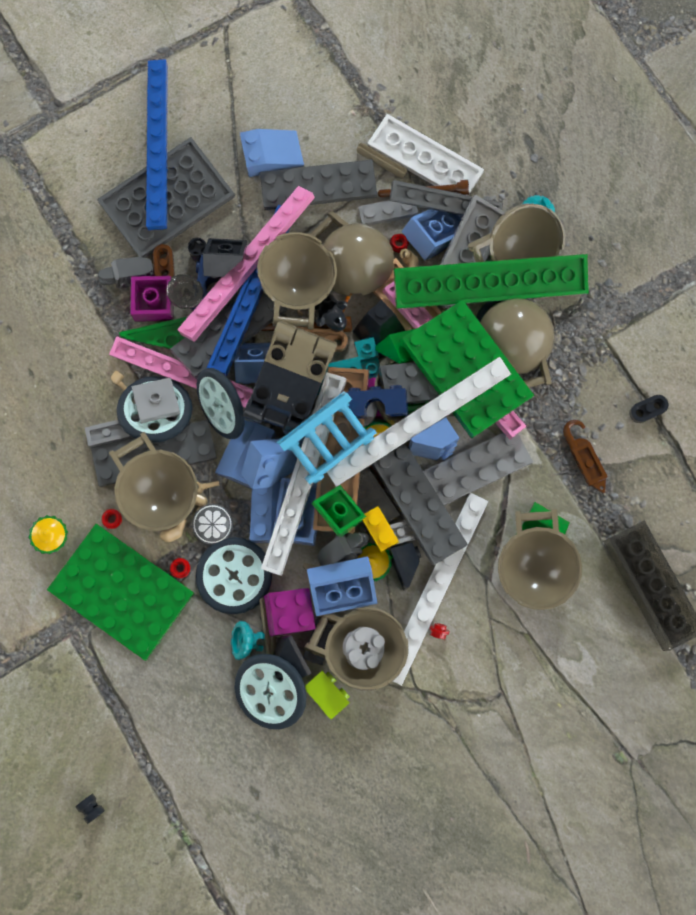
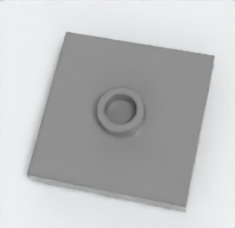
M171 377L131 386L141 424L180 415Z

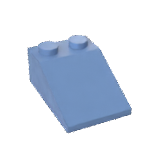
M255 129L240 132L249 177L259 176L260 172L304 166L297 131Z
M429 209L411 217L402 233L424 261L449 247L463 217Z
M304 437L298 441L300 448L302 447ZM282 438L250 442L241 475L251 489L271 487L280 481L281 478L294 471L298 458L292 450L289 451L287 449L284 451L277 442Z

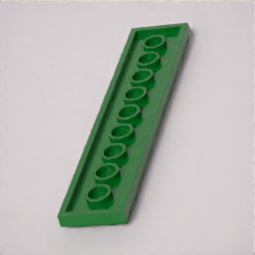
M587 254L393 268L396 309L457 304L462 300L465 303L589 294Z

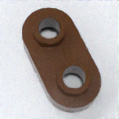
M165 244L158 245L153 251L155 276H162L164 272H168L167 276H171L173 280L175 277V267L172 249ZM163 254H167L166 258H161Z

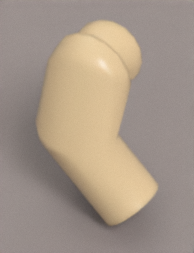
M408 249L401 250L400 257L408 267H418V258Z
M184 519L180 524L170 529L162 530L160 538L165 542L179 539L182 536L187 520Z

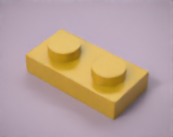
M379 506L365 513L366 517L362 521L381 553L399 543Z

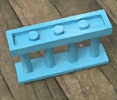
M343 391L277 442L284 451L287 449L289 451L292 450L309 473L305 477L309 484L318 483L324 478V473L362 444L367 445L374 439L373 436L377 433L372 428L365 430L348 407V402L352 398L347 392ZM337 411L344 414L359 434V437L351 443L347 441L332 421L333 417L331 415ZM321 423L326 425L343 448L334 456H332L315 433V428ZM304 436L311 440L326 460L317 469L298 446V441Z

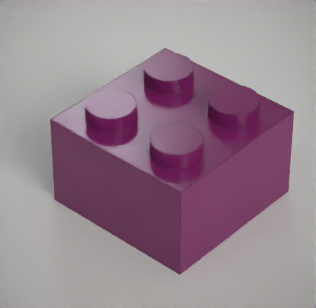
M171 276L131 277V316L135 322L174 320V283Z
M309 588L273 592L264 596L270 637L307 632L315 629Z

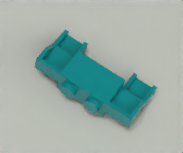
M374 338L354 342L357 357L329 363L328 367L369 370V379L376 378L379 373L380 363L378 352L375 351ZM323 378V380H322V383H321V386H320L319 391H318V393H317V396H318L319 393H320V390H321V387H322L324 378Z

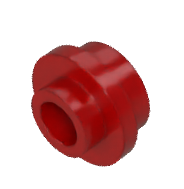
M395 234L390 239V245L394 252L400 253L401 250L408 248L409 241L405 235ZM396 242H401L402 245H401V246H397L395 243H396Z
M115 509L106 510L102 515V524L108 529L118 528L122 523L121 513ZM111 516H115L116 520L113 523L109 522V518Z
M177 558L170 565L171 574L179 579L188 576L191 570L190 563L184 558ZM179 565L184 566V570L182 572L177 571V567Z
M435 623L434 626L429 627L430 635L439 639H446L450 631L446 629V625Z

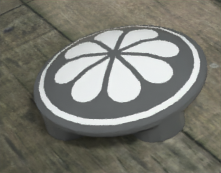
M208 504L201 507L195 513L192 520V528L195 536L200 541L206 544H215L229 537L233 528V521L227 509L217 504Z

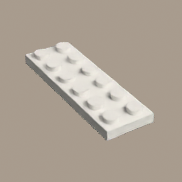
M388 114L367 143L371 148L404 166L408 171L434 186L457 184L460 180L468 179L470 194L484 172L483 168Z

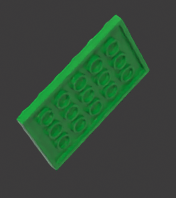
M463 300L400 340V343L439 396L500 357L511 375L452 412L471 439L535 396Z
M97 523L47 588V591L145 661L150 657L195 594Z

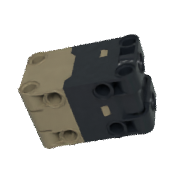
M278 322L252 395L248 400L242 417L259 424L265 421L281 427L285 434H288L309 417L329 362H331L336 350L337 342L286 322Z

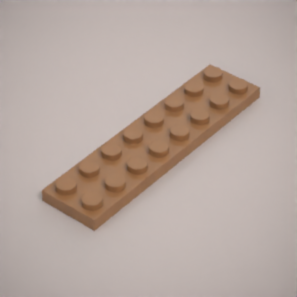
M328 367V373L347 379L344 392H348L349 388H361V391L368 390L369 370ZM337 411L333 422L347 441L351 443L359 437V434L344 417V414ZM358 419L364 427L365 419ZM330 432L325 446L334 456L343 448ZM323 456L321 457L319 466L326 462ZM327 472L323 474L324 478L317 483L316 499L336 488ZM360 472L340 484L356 504L358 501ZM315 508L313 530L334 532ZM355 527L348 533H355Z

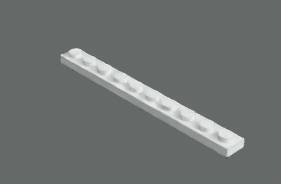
M500 357L374 437L367 445H362L328 470V475L335 486H339L412 437L510 376L511 373Z
M326 372L313 414L343 392L347 381L346 378ZM336 412L333 415H331L333 417L332 421H334ZM321 423L315 428V433L323 444L326 445L330 431L326 425ZM305 437L301 449L317 469L322 455L311 440ZM298 459L261 567L263 570L281 576L313 484H309L305 480L309 473Z
M472 493L469 494L455 523L467 544H469L488 503L487 500ZM467 546L435 565L404 630L406 639L408 638L409 653L404 668L393 682L402 686Z

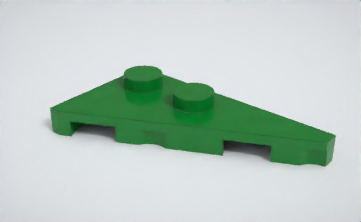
M187 317L119 332V335L123 339L171 350L173 346L186 338L180 334L178 328Z

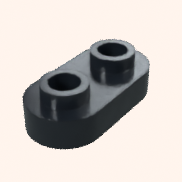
M654 395L636 403L629 411L631 420L635 423H644L662 415L669 407L668 400L663 395ZM654 403L659 405V409L654 407ZM636 411H640L642 417L637 416Z

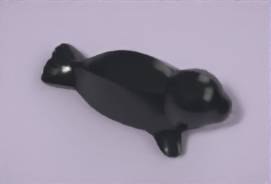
M329 293L321 303L315 306L316 325L322 326L326 324L334 332L344 330L347 326V319L343 310L347 307V302L337 301Z

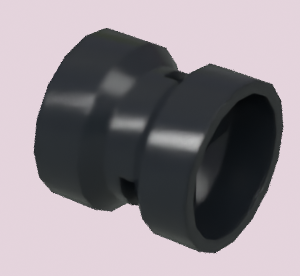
M193 238L188 243V251L195 262H200V257L203 255L206 247V242L202 238Z
M93 793L75 806L78 812L84 815V820L87 824L105 811L102 805L97 804V798Z

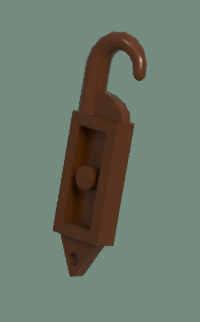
M570 420L565 424L563 434L571 449V453L588 487L592 486L604 494L606 478L608 476L591 443L584 438L575 440L570 431L573 425H578L582 429H585V425L579 420Z

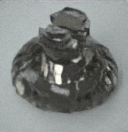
M178 274L168 282L166 292L174 306L180 309H192L202 301L203 288L200 281H197L195 277L188 274Z

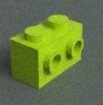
M321 671L305 685V688L331 720L350 703L347 700L350 696L343 687L338 689L335 686L334 682L337 680L329 671L326 674L324 671Z

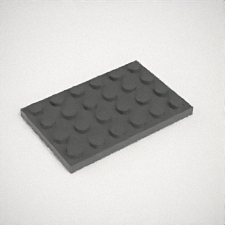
M192 137L167 152V229L148 230L146 227L147 166L98 198L97 201L138 257L146 258L153 253L155 247L168 243L235 197V193Z

